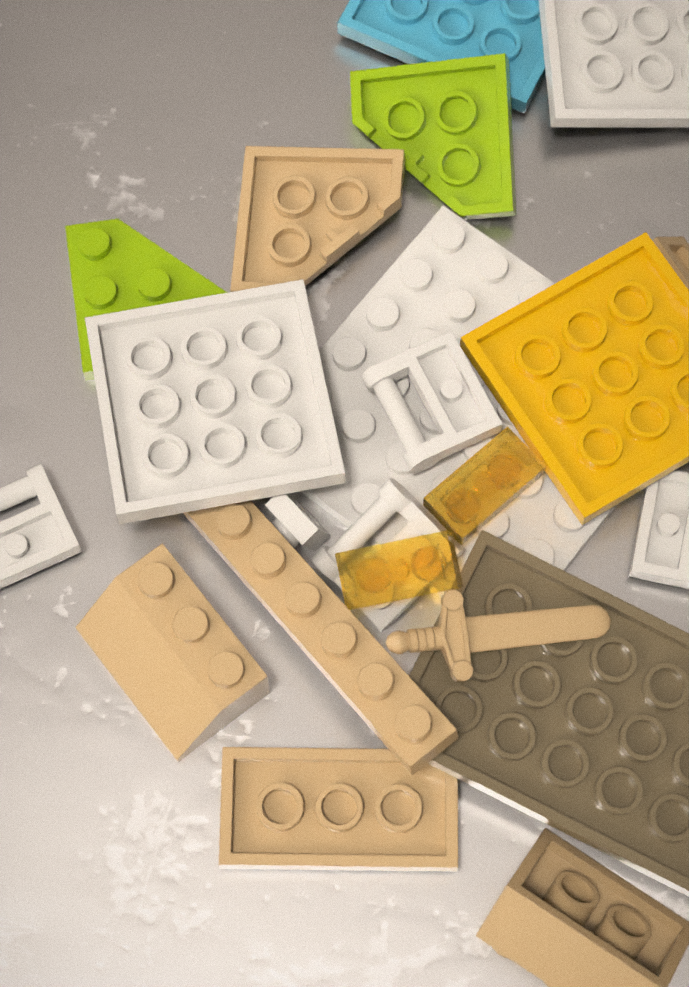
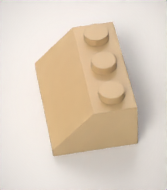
M163 543L116 576L76 626V630L177 762L181 761L270 693L268 676Z
M545 828L504 888L475 936L490 945L502 957L511 959L541 979L547 987H668L689 945V922Z

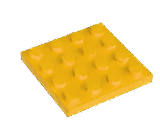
M647 232L461 337V349L581 525L689 462V290Z

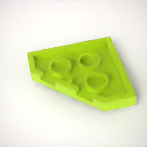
M505 53L350 71L352 123L381 149H404L405 169L464 220L517 215L509 59Z
M118 218L65 226L85 381L95 380L85 323L86 317L228 293Z

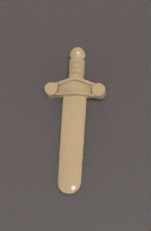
M449 590L441 598L438 626L407 629L406 632L394 631L387 637L386 647L395 654H403L406 651L416 653L441 650L450 669L451 678L461 683L470 679L473 674L470 653L598 638L605 635L610 629L611 619L608 612L597 605L465 617L462 594L457 590Z

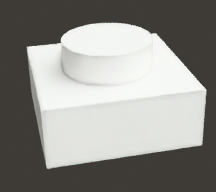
M291 494L273 496L265 504L276 517L272 522L273 526L293 548L301 543L303 546L316 551L331 537Z

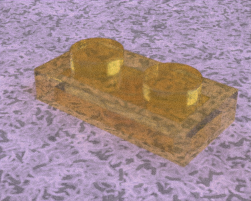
M507 426L423 498V506L462 545L543 476L546 465Z
M452 530L335 553L345 606L349 610L463 587Z

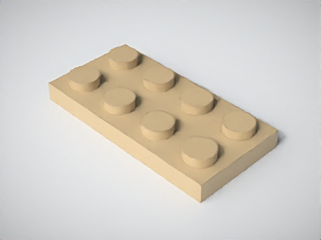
M222 747L220 869L457 871L458 779L428 763L414 775H411L389 749Z

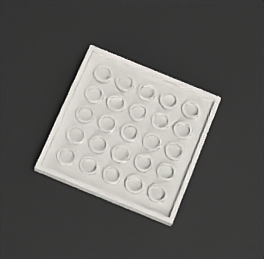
M444 205L320 348L319 354L344 464L346 483L300 491L349 528L379 498L378 489L390 477L398 481L465 550L428 587L440 597L449 590H452L481 530L566 571L617 507L615 505L581 525L468 358L467 360L502 422L501 432L439 460L435 465L422 472L411 473L403 458L406 450L376 393H369L361 378L363 372L383 360L452 330L460 345V339L465 334L555 284ZM409 376L398 379L395 384L425 440L427 441L440 435ZM396 511L367 542L381 551L408 521Z

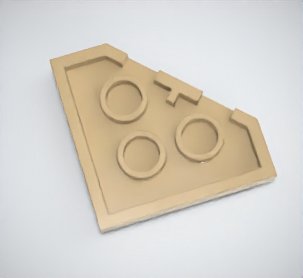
M245 146L230 292L302 279L306 286L402 207L405 171L404 149Z

